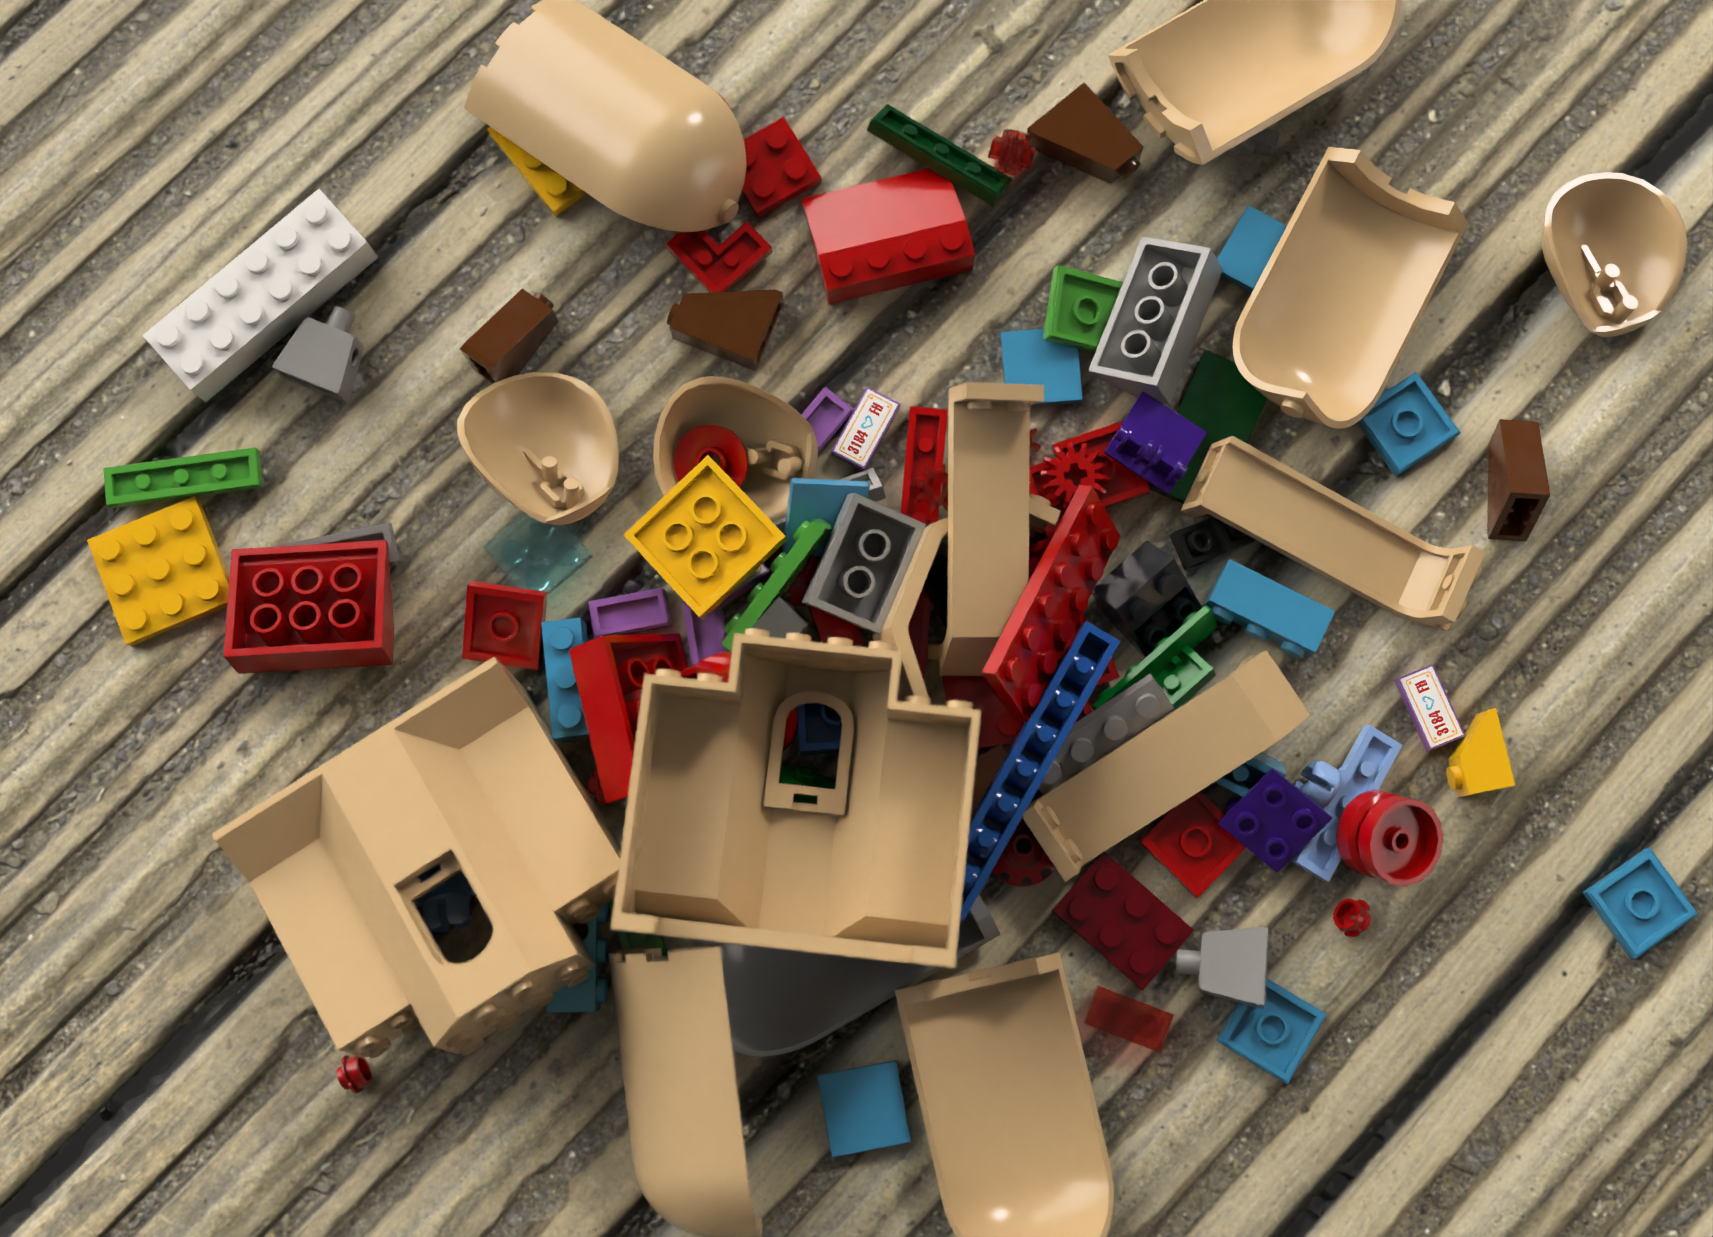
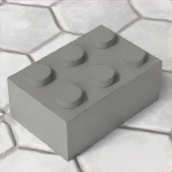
M847 494L802 599V603L871 633L880 634L926 524L859 494Z

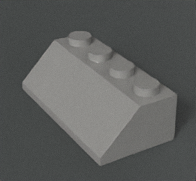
M1145 236L1141 237L1088 369L1091 375L1138 398L1142 391H1144L1161 403L1171 404L1223 271L1212 249Z

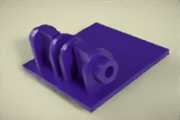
M1142 391L1104 451V454L1169 495L1176 482L1185 474L1187 464L1207 432Z
M1272 767L1240 800L1234 796L1227 802L1225 809L1228 812L1218 821V824L1278 873L1333 818Z

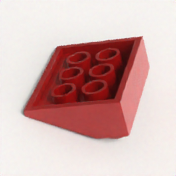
M930 168L802 198L828 305L973 270L975 252L953 183Z
M386 540L231 550L224 658L238 674L393 665L394 618L389 550Z
M680 633L602 635L569 649L605 804L628 801L644 674L656 675V669H669L681 672L688 667Z

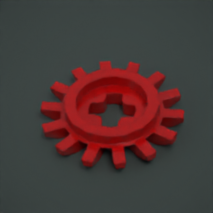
M1068 442V453L1066 454L1058 447H1055L1053 451L1058 458L1054 460L1046 457L1043 461L1052 467L1051 470L1040 471L1041 477H1050V482L1042 485L1044 491L1051 488L1055 490V493L1050 498L1053 503L1060 496L1063 497L1065 500L1062 508L1067 509L1078 486L1073 485L1072 480H1065L1064 474L1070 472V466L1077 465L1079 471H1085L1086 477L1081 478L1080 485L1093 486L1094 490L1103 496L1106 493V490L1099 485V482H1109L1110 476L1100 474L1099 470L1108 467L1107 461L1095 463L1094 460L1100 454L1098 450H1095L1090 456L1086 455V443H1082L1080 451L1075 452L1072 442Z

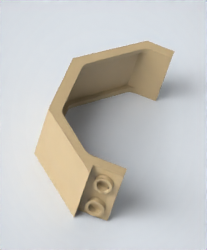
M1034 494L1029 495V537L1031 538L1034 537L1036 531L1039 533L1046 531L1048 524L1055 526L1061 512L1051 507L1049 500ZM948 517L936 521L924 529L880 634L873 633L872 635L874 642L890 643L894 645V650L902 651L898 701L905 702L906 696L929 698L908 634V625L941 539L948 536Z

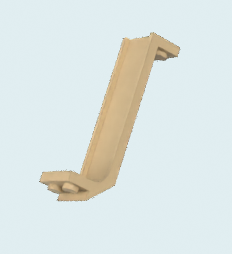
M966 382L949 388L947 631L942 644H928V659L940 660V676H984L982 670L1029 582L1030 405L1044 402V385Z
M1234 436L1211 444L1181 509L1183 513L1193 518L1209 514L1397 617L1447 632L1451 624L1455 623L1465 611L1467 605L1466 596L1471 585L1477 581L1481 574L1482 566L1480 564L1486 553L1474 545L1446 549L1429 544Z
M1264 650L1255 657L1251 655L1240 662L1239 667L1230 675L1031 802L1022 818L1066 882L1079 873L1082 865L1271 747L1309 718L1311 714L1269 652Z

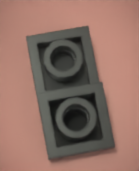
M1213 516L1207 520L1174 531L1169 535L1184 570L1257 541Z

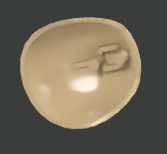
M1608 172L1581 176L1566 183L1557 190L1546 207L1541 237V246L1546 264L1561 295L1587 329L1601 337H1614L1634 331L1650 322L1663 311L1680 283L1686 262L1688 244L1685 224L1680 212L1662 191L1645 180L1623 173Z
M530 372L503 379L477 393L465 404L457 419L459 441L478 475L499 496L542 523L564 525L585 518L605 502L615 485L619 465V448L612 415L605 401L595 389L575 377L556 372Z
M707 376L683 384L668 399L660 415L654 435L653 460L655 476L663 497L679 483L674 470V455L680 440L690 430L698 426L720 425L733 431L746 448L749 463L748 473L740 489L772 522L786 517L791 478L814 479L817 470L818 443L813 428L806 418L778 397L739 380ZM714 455L712 459L720 467L721 461L718 456Z

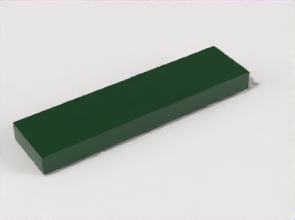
M886 104L870 120L867 128L869 133L991 206L995 205L1011 184V177L889 104Z

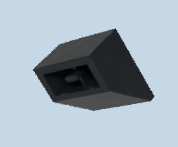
M1147 540L1103 578L1092 592L1104 615L1144 658L1153 652L1154 647L1160 640L1170 637L1177 631L1188 615L1198 612L1202 608L1175 559Z

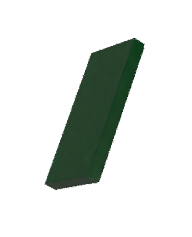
M1205 349L1177 413L1206 431L1207 434L1187 464L1185 474L1176 482L1169 495L1148 482L1150 490L1184 504L1212 443L1231 436L1248 443L1267 398L1242 376L1235 362Z

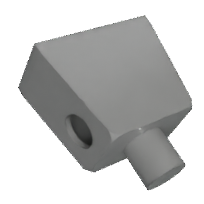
M334 306L326 324L307 317L275 360L272 368L284 379L348 404L363 353L361 342L355 336L348 333L356 316L346 309Z
M1268 927L1202 933L1201 951L1178 949L1176 972L1199 975V991L1202 994L1258 1009H1266Z

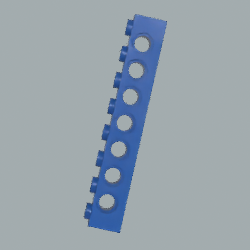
M1087 621L1075 633L1046 684L1039 703L1035 706L1028 722L1024 723L970 818L960 922L965 920L1121 642Z

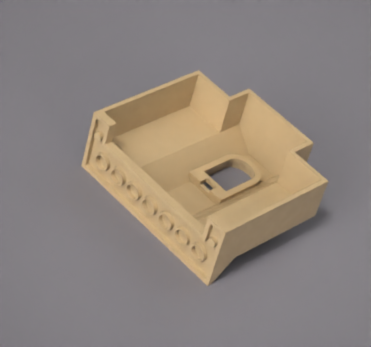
M748 628L745 629V634L734 633L728 683L722 682V676L699 673L697 680L682 678L681 672L669 669H656V675L644 674L611 929L629 933L949 969L955 968L981 710L972 709V703L958 700L947 701V706L930 705L931 699L921 696H906L905 702L898 701L902 651L894 650L893 644L885 642H870L869 648L852 646V640L839 637H830L827 643L811 642V636L806 634L787 633L786 639L769 637L770 632L766 630ZM807 703L822 704L835 710L841 717L842 731L835 789L779 783L786 720L789 713L797 706ZM794 794L818 796L817 804L793 802Z
M495 657L212 833L216 843L249 881L337 1050L365 1058L369 1056L370 1059L387 1052L392 1047L390 1042L402 1034L409 1036L424 1028L433 1047L458 1055L460 1053L468 1055L484 1045L485 1041L483 1038L496 1030L498 1033L504 1032L520 1021L518 1016L531 1007L533 1010H537L549 1004L555 998L553 993L565 985L570 988L587 979L590 975L588 971L595 967L596 963L573 924L577 922L584 924L592 920L600 913L599 908L611 900L614 902L621 846L559 743L552 739V732L529 693ZM439 863L442 871L422 883L418 876ZM462 870L492 922L493 934L485 950L475 959L466 963L455 964L450 963L444 958L413 901Z

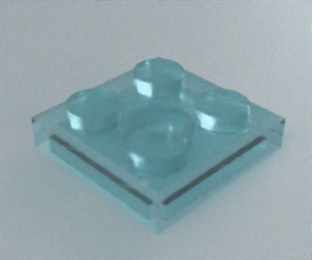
M525 512L483 546L518 588L548 592V595L593 557L566 524H545L530 517Z

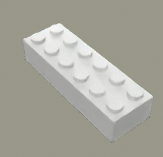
M318 189L143 334V337L185 385L204 402H207L379 257L362 235L324 193Z

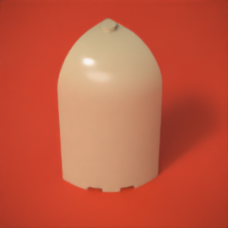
M542 0L531 7V15L518 25L513 22L495 42L499 49L491 59L488 67L481 64L469 90L464 109L611 210L631 220L651 227L678 232L703 231L732 222L739 209L738 200L745 181L746 151L738 122L727 103L716 91L577 0Z
M1204 0L1112 52L1108 57L1128 98L1136 96L1147 112L1143 116V120L1159 139L1167 136L1176 144L1174 145L1175 153L1188 161L1204 165L1372 65L1384 52L1394 35L1400 18L1402 0Z
M1328 147L1237 321L1232 346L1235 364L1242 376L1263 396L1280 406L1284 413L1295 418H1304L1311 422L1336 429L1347 428L1356 424L1369 413L1378 401L1468 225L1455 202L1427 196L1411 188L1405 194L1390 186L1389 182L1392 178L1376 168L1361 150Z
M723 943L670 948L671 951L668 952V956H662L661 948H651L650 946L609 951L608 956L635 1176L644 1197L664 1220L690 1234L701 1237H761L763 1221L762 1217L755 1218L747 1169L722 964L724 961Z
M1060 952L1015 961L997 967L979 969L962 973L958 976L933 980L895 990L945 1214L955 1236L1107 1237L1114 1202L1112 1170Z

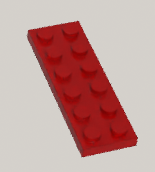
M1078 486L982 670V674L1014 720L1028 722L1035 706L1040 701L1041 694L1051 674L1056 669L1057 662L1067 642L1072 637L1073 630L1082 612L1088 605L1089 598L1098 580L1103 575L1104 568L1113 550L1118 545L1120 534L1093 486Z

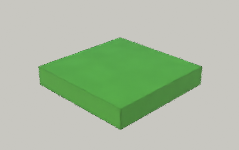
M1060 265L1053 268L1043 341L1078 348V350L1095 354L1123 282Z

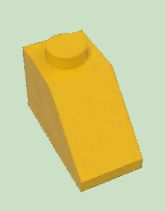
M1489 709L1476 714L1465 732L1466 736L1461 738L1448 759L1450 767H1447L1448 783L1452 790H1456L1458 798L1516 786L1497 709Z

